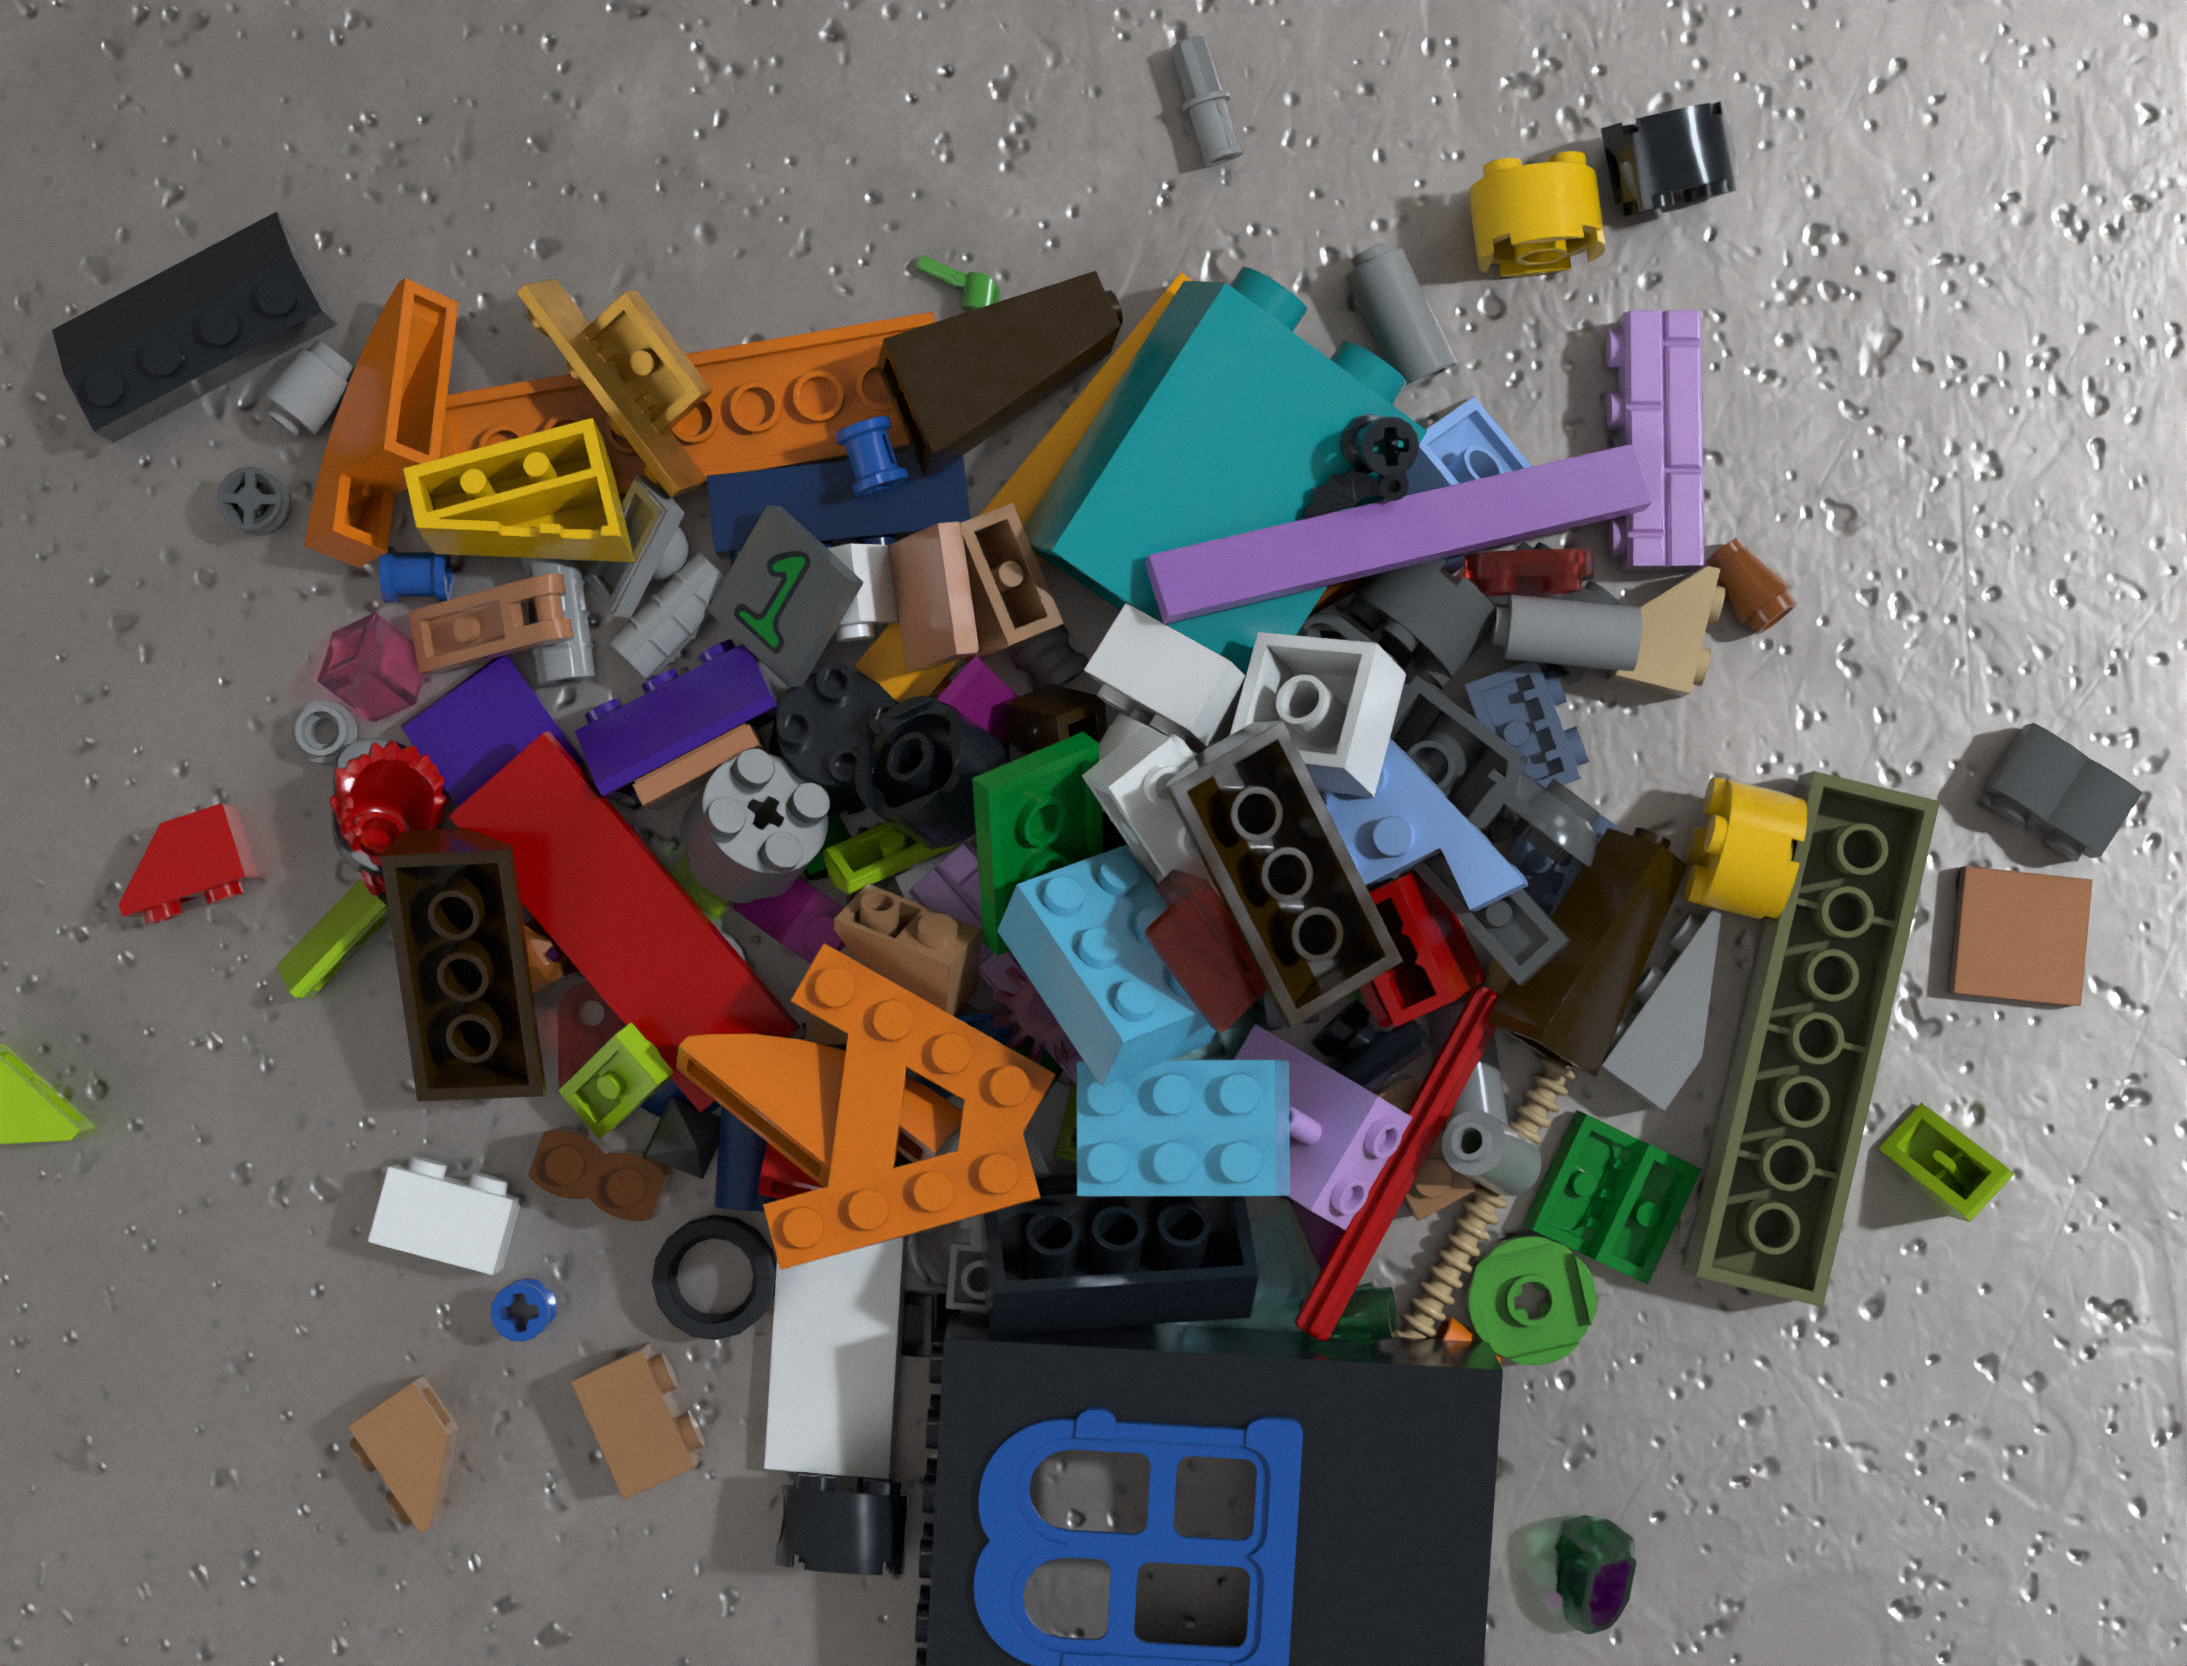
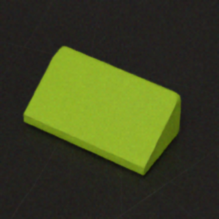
M886 822L823 850L822 853L829 879L833 886L845 893L851 894L864 888L867 884L876 883L961 845L963 842L950 847L932 850Z
M360 878L280 961L278 971L288 991L296 999L314 998L390 919L387 896L383 891L378 896L371 895L364 885L362 878Z

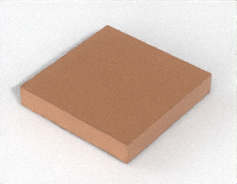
M959 522L937 523L888 545L906 672L929 670L978 653L979 646L962 527L959 525Z
M744 723L634 781L635 784L632 786L643 806L658 811L702 788L719 766L731 758L739 756L743 751L751 748L760 749L768 753L769 749L760 732L749 724L746 725Z
M1969 866L1961 867L1949 993L2081 1006L2093 879Z

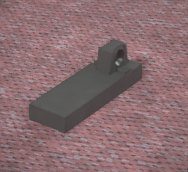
M1443 852L1412 867L1518 985L1523 986L1571 942L1524 889L1474 912L1469 910Z

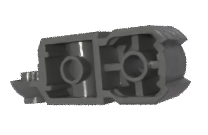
M1320 615L1308 617L1303 624L1304 630L1307 632L1306 637L1376 643L1340 616ZM1381 647L1406 673L1390 738L1443 791L1447 799L1484 835L1489 832L1502 813L1509 807L1521 816L1512 829L1551 860L1562 866L1569 856L1572 855L1588 867H1591L1596 850V837L1592 824L1600 813L1553 778L1546 788L1526 774L1528 759L1526 756L1418 675L1409 683L1404 664Z

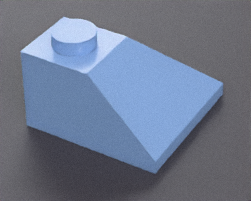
M1473 396L1426 429L1428 432L1419 444L1418 456L1413 465L1406 471V478L1409 483L1406 496L1532 466L1476 397ZM1485 549L1442 558L1447 562L1443 569L1453 575Z

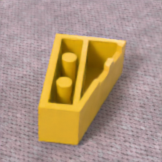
M593 418L403 468L416 528L434 554L635 562L608 447Z

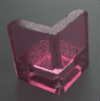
M374 612L332 632L317 682L367 720L377 722L416 704L425 673L419 674L414 642L377 612Z

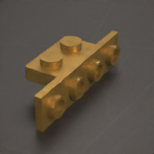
M557 279L524 284L516 293L528 307V316L532 324L542 334L552 339L567 359L566 366L572 377L580 385L588 388L604 408L605 419L611 429L620 437L628 440L643 460L644 471L652 483L658 488L665 490L670 498L698 490L707 483L706 477L670 430L706 399L713 390L637 290L624 292L592 323H589Z

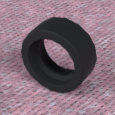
M710 1215L691 1220L666 1239L655 1258L652 1285L657 1305L673 1326L692 1337L719 1340L738 1335L759 1320L775 1294L776 1263L772 1248L761 1233L739 1218ZM709 1239L726 1240L741 1248L750 1260L753 1272L751 1291L744 1303L733 1311L720 1315L702 1313L690 1306L682 1296L677 1281L679 1263L685 1253L698 1242Z

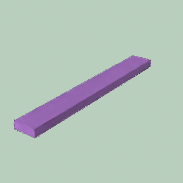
M1629 444L1407 495L1396 501H1381L1148 555L1144 564L1163 623L1167 624L1642 512L1650 506L1652 501L1632 445Z

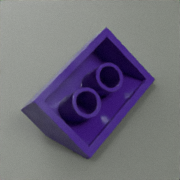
M728 639L698 655L702 665L681 676L678 675L675 668L670 669L646 681L641 685L645 695L622 706L619 698H616L587 712L584 716L588 724L576 730L575 733L602 797L620 802L636 793L632 785L640 777L744 723L758 730L773 722L781 702L758 658L743 644L736 647L733 640Z

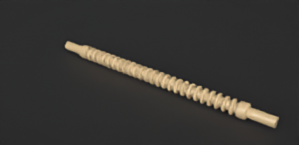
M1542 1057L1540 1060L1541 1064L1545 1066L1544 1071L1541 1074L1534 1073L1532 1075V1079L1536 1082L1534 1089H1525L1523 1091V1095L1527 1098L1526 1104L1524 1106L1517 1105L1514 1108L1515 1112L1519 1114L1518 1119L1515 1122L1508 1121L1510 1127L1527 1136L1535 1144H1541L1542 1142L1541 1137L1537 1135L1540 1128H1549L1551 1125L1546 1119L1547 1114L1550 1111H1559V1106L1555 1103L1558 1095L1566 1096L1568 1094V1090L1563 1087L1567 1079L1575 1080L1577 1077L1576 1073L1572 1071L1573 1068ZM1473 1185L1475 1191H1473L1475 1194L1474 1200L1472 1202H1463L1462 1207L1467 1211L1463 1219L1458 1217L1454 1219V1224L1458 1227L1454 1235L1450 1233L1445 1235V1240L1449 1242L1448 1248L1445 1251L1437 1250L1436 1255L1441 1259L1437 1267H1428L1427 1270L1432 1275L1431 1280L1428 1283H1419V1288L1423 1291V1294L1419 1299L1412 1298L1410 1300L1414 1310L1411 1315H1402L1401 1319L1406 1323L1402 1331L1394 1330L1393 1337L1426 1339L1428 1336H1437V1331L1433 1328L1434 1323L1437 1320H1446V1315L1442 1312L1445 1304L1453 1305L1455 1303L1454 1298L1450 1296L1454 1288H1463L1464 1284L1459 1280L1460 1275L1463 1272L1470 1273L1472 1271L1468 1261L1471 1256L1479 1257L1481 1255V1251L1477 1248L1478 1242L1480 1240L1487 1241L1490 1238L1489 1234L1485 1231L1489 1223L1493 1225L1498 1223V1218L1494 1216L1498 1207L1502 1209L1507 1207V1203L1503 1200V1195L1497 1194L1482 1185Z

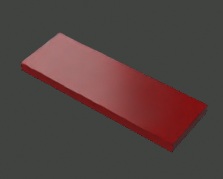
M549 731L543 732L448 816L458 828H467L513 845L520 902L623 1023L627 1026L632 1022L644 1038L657 1048L661 1058L674 1072L669 1077L700 1113L716 1100L676 1069L678 1048L687 1036L759 1034L789 1038L801 1028L605 797H602L595 784Z

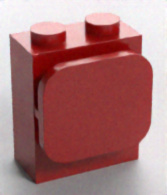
M1415 870L1368 891L1403 960L1400 964L1359 988L1369 1011L1381 1027L1387 1028L1392 1025L1398 1027L1454 1002L1486 979L1458 917Z

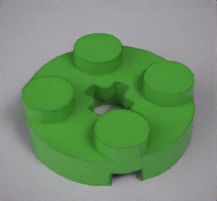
M1520 1235L1497 1243L1474 1263L1466 1290V1307L1474 1331L1484 1342L1490 1343L1496 1354L1522 1365H1544L1566 1357L1579 1345L1578 1342L1586 1334L1588 1326H1591L1596 1314L1597 1294L1593 1278L1587 1266L1565 1245L1538 1235ZM1527 1282H1533L1536 1290H1546L1548 1293V1301L1539 1305L1540 1315L1534 1318H1529L1524 1308L1514 1307V1297L1522 1294L1521 1285Z

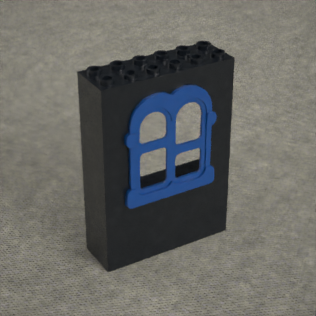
M949 1312L946 1331L934 1330L930 1353L929 1384H941V1394H931L930 1409L927 1412L925 1448L938 1449V1457L927 1458L923 1482L922 1513L934 1514V1521H924L923 1538L920 1541L918 1578L931 1579V1585H920L919 1602H917L915 1643H927V1648L917 1647L916 1666H1484L1503 1369L1490 1343L1331 1333L1330 1337L1323 1341L1301 1331L1177 1324L990 1336L987 1314ZM1090 1450L1143 1454L1150 1462L1146 1526L1138 1533L1068 1530L1052 1526L1039 1516L1031 1502L1029 1486L1033 1472L1043 1459L1059 1451ZM1189 1456L1245 1459L1255 1465L1257 1472L1254 1521L1252 1532L1248 1537L1244 1539L1190 1537L1180 1535L1175 1530L1176 1476L1178 1463L1181 1459ZM1059 1558L1099 1559L1109 1565L1111 1576L1108 1627L1103 1636L1096 1639L1060 1637L1044 1632L1032 1622L1025 1610L1023 1594L1028 1578L1037 1567L1049 1560ZM1156 1562L1239 1567L1246 1570L1250 1576L1247 1635L1244 1642L1238 1646L1231 1647L1145 1642L1137 1638L1134 1631L1137 1574L1140 1567L1145 1563Z

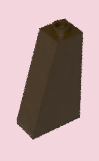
M1096 271L883 339L877 368L925 478L945 469L1111 353L1120 327L1123 324V315L1116 295L1111 290L1105 291Z
M1635 827L1632 835L1608 828L1596 846L1591 867L1584 864L1550 917L1571 942L1523 986L1518 985L1511 978L1493 1006L1487 1022L1539 1055L1596 1077L1688 865L1668 850L1671 841L1655 832L1640 827Z

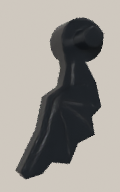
M1348 469L1343 475L1331 472L1325 484L1312 488V501L1305 506L1302 518H1312L1327 514L1333 510L1355 507L1362 497L1375 495L1393 501L1400 500L1408 492V479L1403 474L1393 477L1379 475L1376 481L1367 474Z

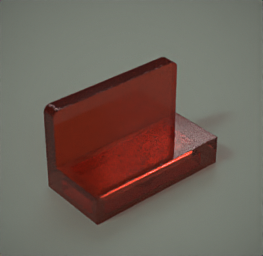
M1173 869L1155 886V889L1169 907L1145 929L1144 936L1211 1028L1224 1032L1267 991V988L1224 903L1206 879Z

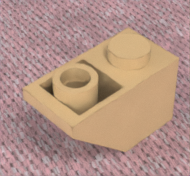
M1707 566L1641 606V640L1635 670L1609 669L1607 680L1678 698L1691 694L1693 685L1702 686L1711 656V650L1702 647L1707 623L1717 624L1725 598V587L1717 586L1720 569Z

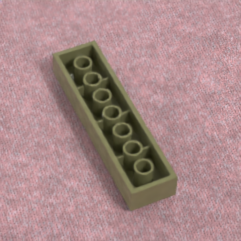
M1812 771L1801 774L1798 777L1794 797L1805 799L1807 805L1804 842L1795 840L1792 861L1800 864L1791 894L1781 915L1777 919L1771 918V921L1765 920L1684 1271L1699 1278L1823 1307L1940 801Z

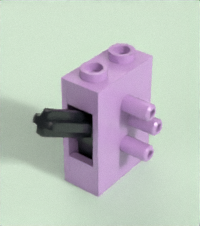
M1414 1019L1395 1027L1335 1070L1256 1024L1234 1060L1275 1059L1289 1061L1290 1195L1286 1196L1344 1230L1347 1229L1356 1212L1365 1204L1370 1188L1389 1156L1398 1148L1402 1135L1413 1118L1370 1091L1427 1052L1430 1040L1426 1032Z

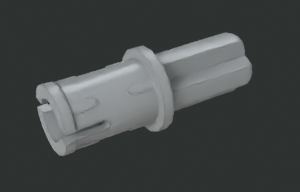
M1203 36L1183 39L1172 46L1171 54L1186 100L1181 105V109L1184 114H1190L1202 151L1203 163L1207 167L1234 160L1243 153L1238 145L1226 102L1231 98L1228 90H1222L1207 40Z

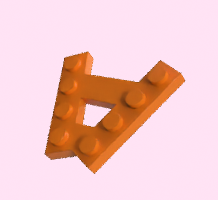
M824 943L790 1001L848 1035L828 1187L763 1204L780 1270H786L1041 1199L1023 1133L1055 1079L1056 1074ZM907 1069L964 1101L958 1151L894 1168Z

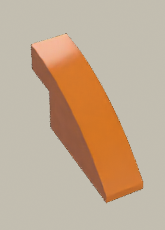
M407 278L397 283L364 346L334 420L314 491L304 547L358 568L387 553L394 495L407 489L403 468L440 459L459 302Z
M759 1034L687 1036L679 1045L676 1069L822 1187H828L846 1050L801 1039ZM906 1076L897 1150L913 1163L946 1154L960 1137L963 1111L932 1089Z

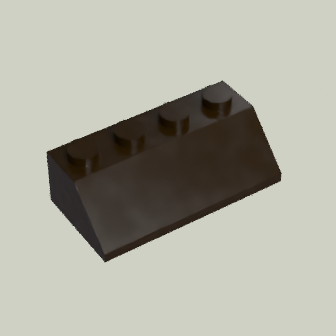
M1284 721L1253 722L1198 753L1165 785L1287 1028L1295 1027L1403 962Z
M467 828L402 831L381 855V863L417 1102L544 1096L547 1091L513 845Z

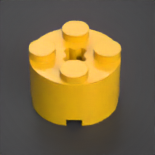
M1561 152L1550 156L1547 162L1522 165L1521 160L1517 158L1493 160L1483 166L1484 178L1475 182L1469 189L1477 263L1479 270L1488 273L1492 263L1499 264L1500 276L1531 277L1553 274L1572 269L1571 256L1587 251L1588 262H1591L1600 257L1606 250L1596 172L1586 165L1585 154L1582 152Z
M1712 777L1703 803V813L1707 814L1703 828L1698 826L1691 828L1685 846L1684 862L1693 864L1687 878L1684 900L1756 919L1771 921V918L1777 919L1789 899L1800 864L1792 861L1795 840L1801 842L1805 840L1807 828L1806 801L1790 794L1729 779L1724 780Z

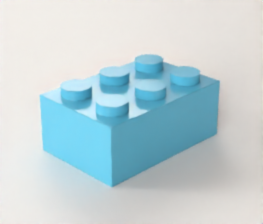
M1127 844L1017 884L997 930L1101 1087L1210 1044L1234 999Z
M1275 1059L1167 1060L1101 1087L1085 1061H1077V1196L1290 1195L1289 1061Z

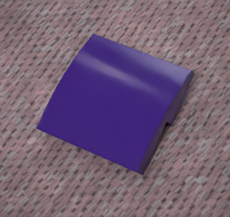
M508 655L492 659L401 725L402 730L413 746L417 747L419 754H428L431 762L437 766L439 774L445 778L444 789L458 807L543 732L549 731L578 766L584 762L581 753L546 709L543 700Z

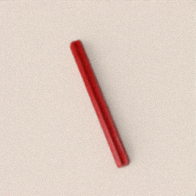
M1480 985L1472 990L1406 1114L1413 1118L1405 1129L1398 1148L1389 1156L1370 1188L1365 1204L1356 1212L1347 1229L1342 1230L1295 1317V1325L1310 1336L1325 1341L1334 1330L1497 1028L1487 1022V1019L1500 997L1499 993Z

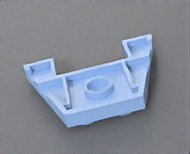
M1391 738L1389 739L1375 797L1319 791L1367 889L1443 852L1471 911L1476 912L1529 886L1523 874L1500 854L1491 844V841L1447 799L1443 791Z

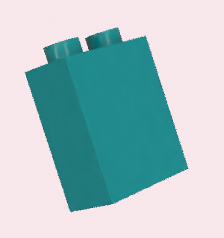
M1242 267L1231 285H1228L1226 282L1183 281L1024 526V530L1035 554L1119 612L1127 603L1163 623L1144 564L1148 555L1303 520L1304 508L1312 501V488L1325 484L1331 472L1343 475L1348 469L1355 470L1342 457L1340 440L1343 430L1357 416L1372 414L1382 417L1402 418L1410 423L1417 433L1419 444L1428 431L1393 406V403L1407 382L1387 362L1363 347L1345 340L1341 341L1329 359L1296 335L1293 331L1306 313L1307 307L1297 296L1275 280L1252 268ZM1385 437L1382 440L1373 441L1374 454L1376 450L1385 448ZM1398 440V446L1403 447V442ZM1355 443L1356 449H1360V443ZM1362 472L1372 477L1376 481L1379 477V475L1376 473ZM1375 495L1362 497L1355 507L1381 502L1384 498ZM1351 508L1333 510V511H1331V512H1329V513L1338 512V511H1342V510H1347V509H1351ZM1327 586L1179 620L1165 625L1228 659L1246 676L1257 633L1296 635Z

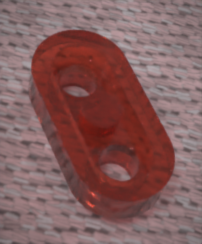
M1570 548L1473 553L1464 556V574L1471 583L1478 585V589L1485 596L1517 594V584L1542 583L1543 593L1545 594L1577 593L1582 591V581L1594 578L1593 550Z
M589 981L571 987L563 995L558 1007V1080L560 1089L615 1034L625 1028L623 1021ZM590 1001L599 1002L604 1009L603 1020L595 1026L588 1024L582 1015L584 1006Z

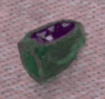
M1583 1515L1562 1521L1555 1542L1557 1553L1555 1572L1557 1577L1556 1592L1561 1596L1564 1617L1573 1628L1587 1635L1607 1630L1619 1619L1630 1599L1637 1564L1634 1538L1609 1519Z

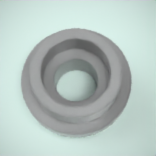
M316 700L308 703L300 709L292 724V739L295 747L305 758L317 763L327 764L335 762V758L348 744L356 742L357 725L351 712L342 704L331 700ZM330 720L336 727L335 738L327 744H321L315 735L316 728L322 721Z

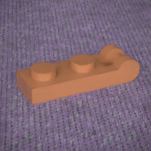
M563 574L539 575L408 611L419 674L439 673L538 646L574 639L571 619L564 618L560 598L566 595ZM535 601L538 622L529 624L526 603Z

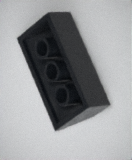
M274 212L52 329L63 374L92 430L114 443L338 324L278 212Z
M1077 1175L1037 1177L1035 1180L1041 1199L980 1215L983 1286L990 1336L1251 1318L1259 1273L1245 1196H1077Z

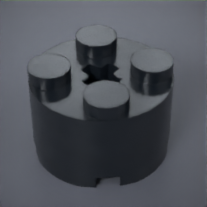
M917 696L898 703L889 709L876 723L882 730L870 747L863 743L858 754L855 766V786L859 798L876 815L926 848L933 850L959 844L976 833L972 778L1007 764V757L1002 743L953 706L943 703L936 698Z

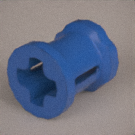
M889 416L867 419L847 426L834 434L837 444L846 448L856 478V482L852 486L855 497L867 496L890 489L906 482L909 478L906 468L898 466L887 433L892 427Z
M388 546L387 553L380 556L379 565L380 589L384 603H396L398 597L436 596L438 602L450 600L453 592V564L451 555L434 554V552L398 553L395 547Z
M525 1278L505 1287L496 1295L492 1302L490 1315L493 1326L501 1336L511 1341L523 1342L533 1339L546 1329L548 1324L556 1317L558 1304L554 1292L547 1288L542 1281ZM522 1294H525L527 1304L537 1305L539 1314L529 1319L527 1325H524L522 1315L511 1314L510 1305L519 1301Z

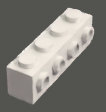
M1142 727L1084 773L1082 777L1221 981L1247 994L1263 980L1165 788V785L1195 756L1185 742L1177 735L1171 734L1167 736Z

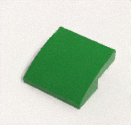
M1576 1110L1523 1226L1648 1285L1702 1169Z

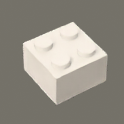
M1125 603L1084 669L1102 686L1097 696L1119 711L1118 714L1132 718L1164 735H1177L1190 750L1197 754L1230 736L1246 677L1228 659Z
M1258 632L1230 735L1253 722L1284 721L1318 791L1375 797L1406 673L1378 643Z

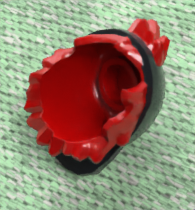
M380 738L363 739L348 744L335 758L333 776L334 795L330 797L329 802L332 807V834L336 849L344 861L360 873L364 885L371 895L375 896L380 895L381 891L386 894L381 855L402 831L436 830V827L445 818L446 812L443 809L447 802L446 797L441 794L445 778L439 774L437 766L431 762L428 754L423 753L419 756L416 746L407 747L398 742Z

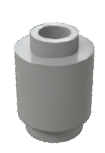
M316 340L309 350L304 348L299 350L264 393L265 398L272 403L266 414L295 437L303 429L315 435L342 402L355 368L320 340Z

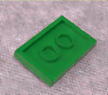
M1084 732L972 778L983 944L998 956L1010 951L997 930L1017 884L1104 853L1102 806L1082 777L1084 773L1099 762V743Z

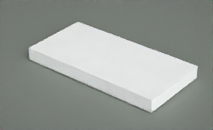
M908 1236L786 1270H780L777 1260L764 1469L877 1479H891L894 1477Z

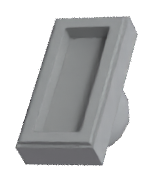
M639 474L634 478L621 504L635 562L592 561L584 576V580L611 614L619 617H632L650 580L660 581L673 577L674 572H678L686 564L690 549L685 533L679 527L685 515L684 511L673 498H670L665 490L658 488L652 483L648 476Z

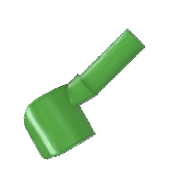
M922 255L916 267L917 270L955 288L964 289L961 303L963 310L972 311L999 301V287L988 275L978 272H969L967 274L960 270H954L927 256Z

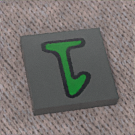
M767 505L707 611L788 687H801L806 682L864 582L782 506Z

